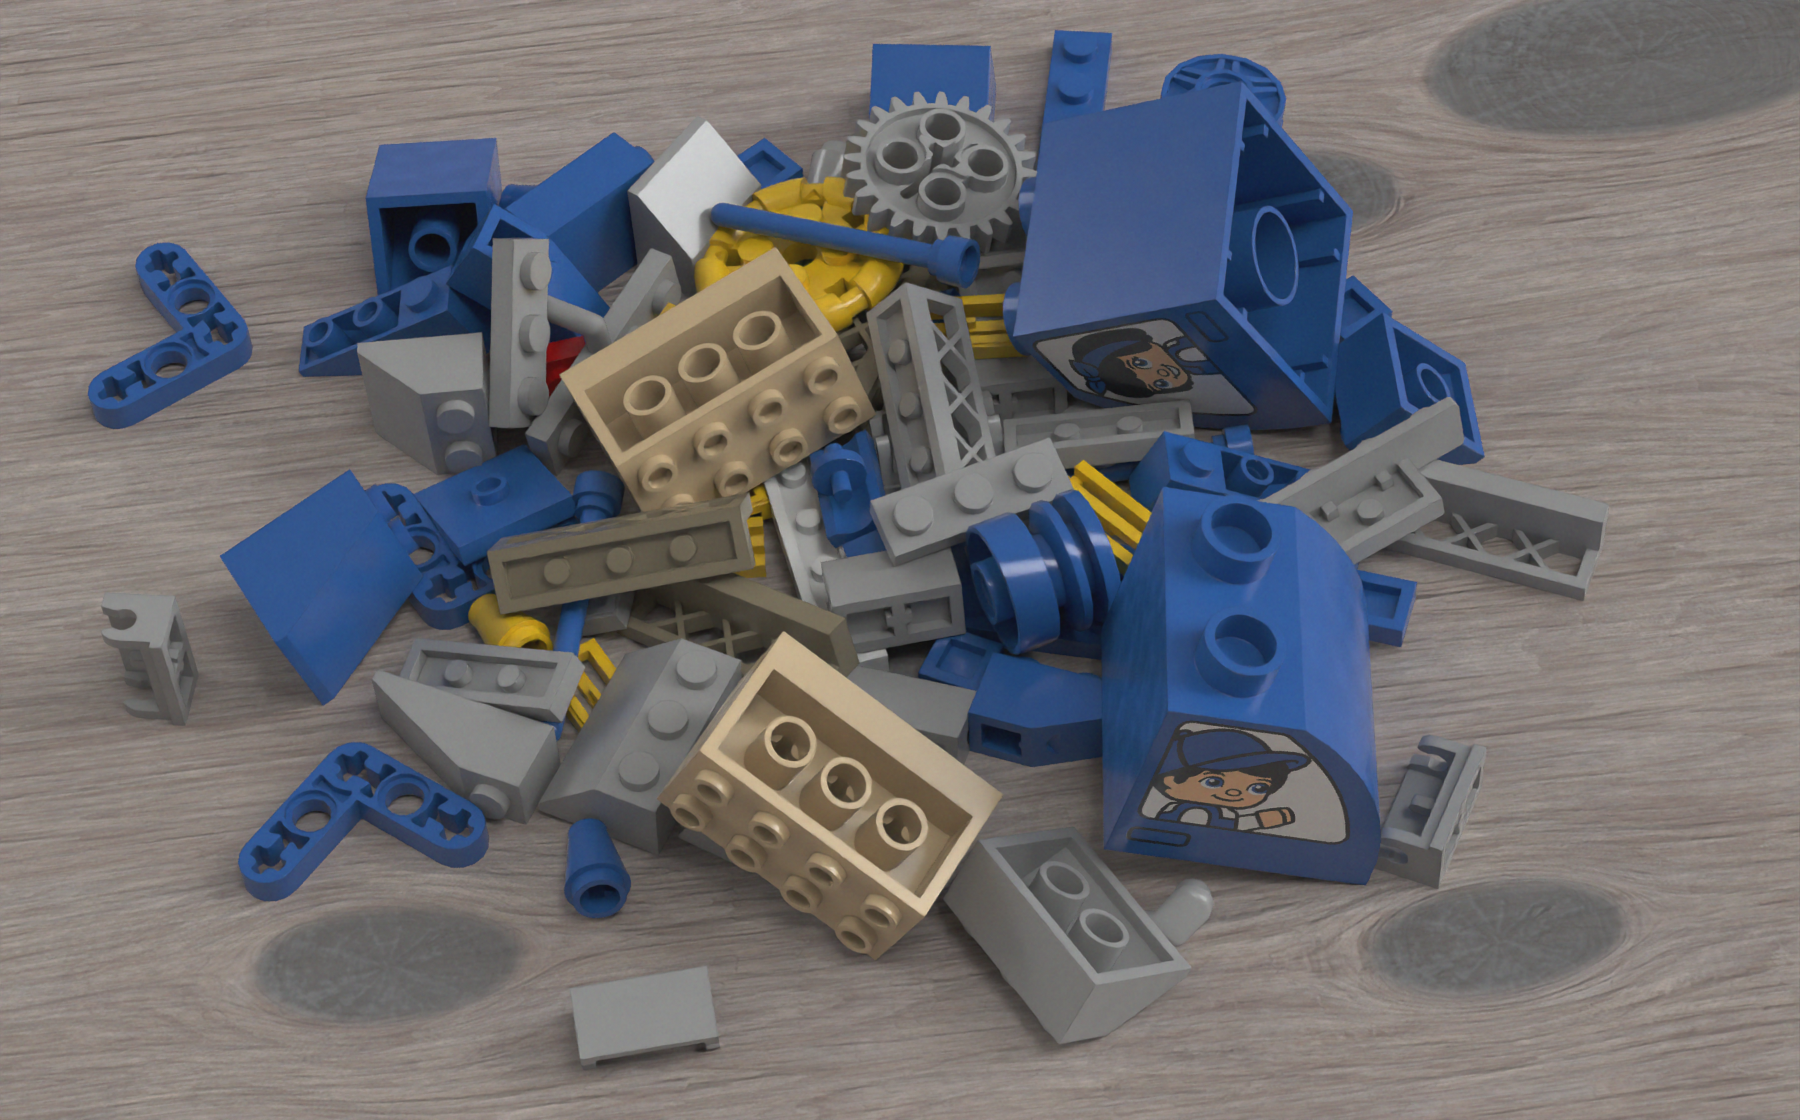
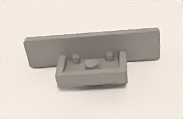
M1446 397L1430 407L1422 408L1412 414L1409 419L1374 438L1362 441L1355 449L1321 468L1308 471L1296 482L1265 499L1257 501L1296 507L1322 526L1339 543L1354 565L1445 514L1442 497L1418 469L1457 448L1464 442L1459 406L1451 397Z

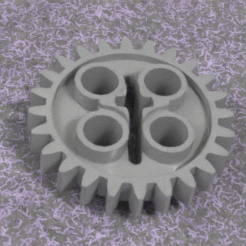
M939 91L935 103H927L920 92H914L911 106H906L895 96L891 98L889 112L874 106L871 108L869 121L858 119L854 136H848L841 168V177L845 179L843 195L844 197L854 198L852 208L854 215L869 214L867 225L869 232L886 227L889 229V236L933 244L937 239L944 240L947 236L953 235L976 240L980 251L986 254L989 252L992 237L1006 244L1009 242L1012 228L1019 230L1023 228L1019 214V192L1023 182L1037 174V171L1033 170L1036 155L1035 152L1023 151L1026 141L1024 134L1008 136L1011 124L1009 118L1001 119L994 123L989 120L991 106L986 105L975 113L969 110V97L963 96L957 105L954 106L948 105L944 92Z

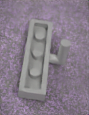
M651 248L604 318L548 295V322L583 335L586 342L571 367L658 317L668 302L674 305L679 304L681 286L679 285L672 256ZM563 380L560 381L550 396L545 411L537 415L525 433L531 452L556 476L559 475L570 457H576L581 452L590 429Z

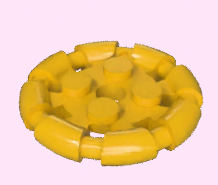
M827 176L824 183H808L805 177L779 182L752 194L753 201L745 206L868 231L869 214L854 215L852 213L854 198L844 197L845 179L841 177ZM719 226L709 240L710 246L704 257L698 260L694 266V281L696 292L698 293L776 247L835 332H839L853 324L852 318L865 309L870 311L890 294L900 279L904 270V264ZM884 227L873 232L888 235L889 229ZM804 259H814L810 264L804 267L795 264L796 262Z

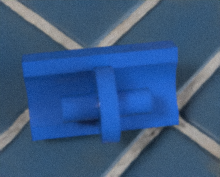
M865 429L856 433L843 446L832 443L826 446L824 450H818L810 454L812 464L810 469L811 481L818 493L827 539L835 549L849 541L877 530L869 512L870 501L886 495L874 440Z

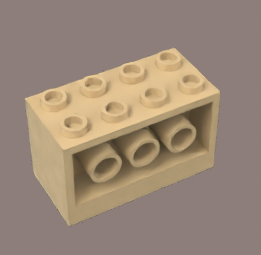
M776 247L559 374L601 449L624 483L625 488L640 512L744 494L876 416L839 336Z
M783 631L738 682L657 797V800L670 809L672 816L682 826L692 831L702 832L724 848L726 855L735 865L745 871L756 872L778 888L782 897L789 905L799 911L812 913L835 930L837 938L846 947L855 952L867 954L874 960H877L926 916L1003 794Z

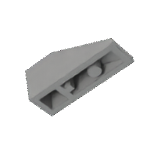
M377 669L372 678V683L381 718L457 795L475 804L482 810L484 816L492 819H502L504 817L527 825L540 799L561 765L554 726Z

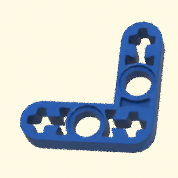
M166 242L151 245L143 250L136 259L135 268L144 295L176 333L110 367L93 378L88 386V397L97 422L104 427L123 429L135 425L239 369L252 356L253 346L245 320L187 251L178 244ZM162 270L169 274L175 273L177 282L171 286L169 279ZM192 300H204L209 303L204 310L195 314H185L179 311L182 305ZM217 328L218 334L227 344L223 345L218 340L213 341L211 331ZM169 363H181L186 366L182 373L171 378H163L156 375L158 369ZM142 380H145L148 388H143ZM118 395L122 400L117 401L113 397Z
M397 483L378 485V488L397 516L400 515L401 522L418 547H425L434 552L428 561L416 565L423 577L409 595V601L421 619L428 626L435 629L451 630L469 623L468 612L475 600L485 594L496 595L493 579L485 574L490 568L488 556L464 566L451 551L421 504L407 487ZM574 516L547 529L579 524L580 521ZM474 578L478 590H473L471 581L467 582V580ZM446 593L449 598L455 599L446 603L444 599L437 596Z
M349 742L338 746L330 752L251 837L239 853L238 865L246 890L254 898L262 901H278L287 898L303 884L353 827L363 819L442 865L450 868H464L478 862L484 857L489 848L486 820L482 810L465 798L371 745L362 742ZM366 770L368 781L357 775ZM347 772L353 775L347 781H344L343 775ZM371 786L376 788L374 796ZM405 794H413L424 800L417 811L408 815H398L388 809L393 800ZM311 811H323L331 816L327 825L316 831L306 832L296 827L299 818ZM438 813L441 823L436 821ZM444 828L456 833V835L447 840ZM465 828H469L470 835L468 837L458 835ZM283 839H286L289 843L286 847L284 846ZM281 860L283 868L279 871L267 868L260 874L259 867L262 864L273 867Z

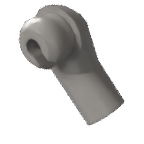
M1191 878L1181 881L1176 886L1175 891L1156 911H1144L1173 946H1180L1209 919L1214 903L1207 884L1199 879Z

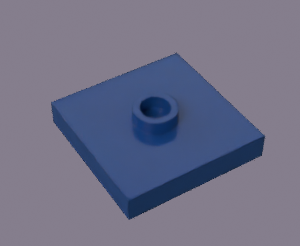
M525 444L487 460L481 466L472 467L414 494L451 551L464 566L487 557V551L501 538L545 530L574 517L576 511L571 493Z

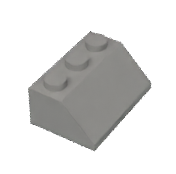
M682 638L625 654L538 803L539 810L571 823L588 818L598 819L606 825L611 838L659 856L677 821L672 816L670 809L657 800V797L742 679L741 660Z
M1075 827L978 839L943 898L962 922L965 931L978 942L1000 970L1004 980L1013 986L1039 1019L1043 1029L1052 1035L1058 1044L1107 1036L1185 979L1192 969Z

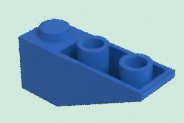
M493 204L466 240L446 282V285L491 310L493 238L549 239V259L552 274L548 284V295L598 314L603 318L610 309L607 303L547 234L496 204ZM549 322V343L583 336Z
M450 265L304 326L299 373L303 377L362 375L357 353V343L482 332L487 354L490 353L491 310L446 285L453 266Z
M1164 431L1130 474L1129 484L1131 497L1152 512L1162 487L1221 496L1240 495L1257 501L1265 499L1296 482L1310 469Z
M993 652L968 711L970 751L1029 767L1103 757L1102 678L1092 673H1076L1044 665L1029 657H1013Z

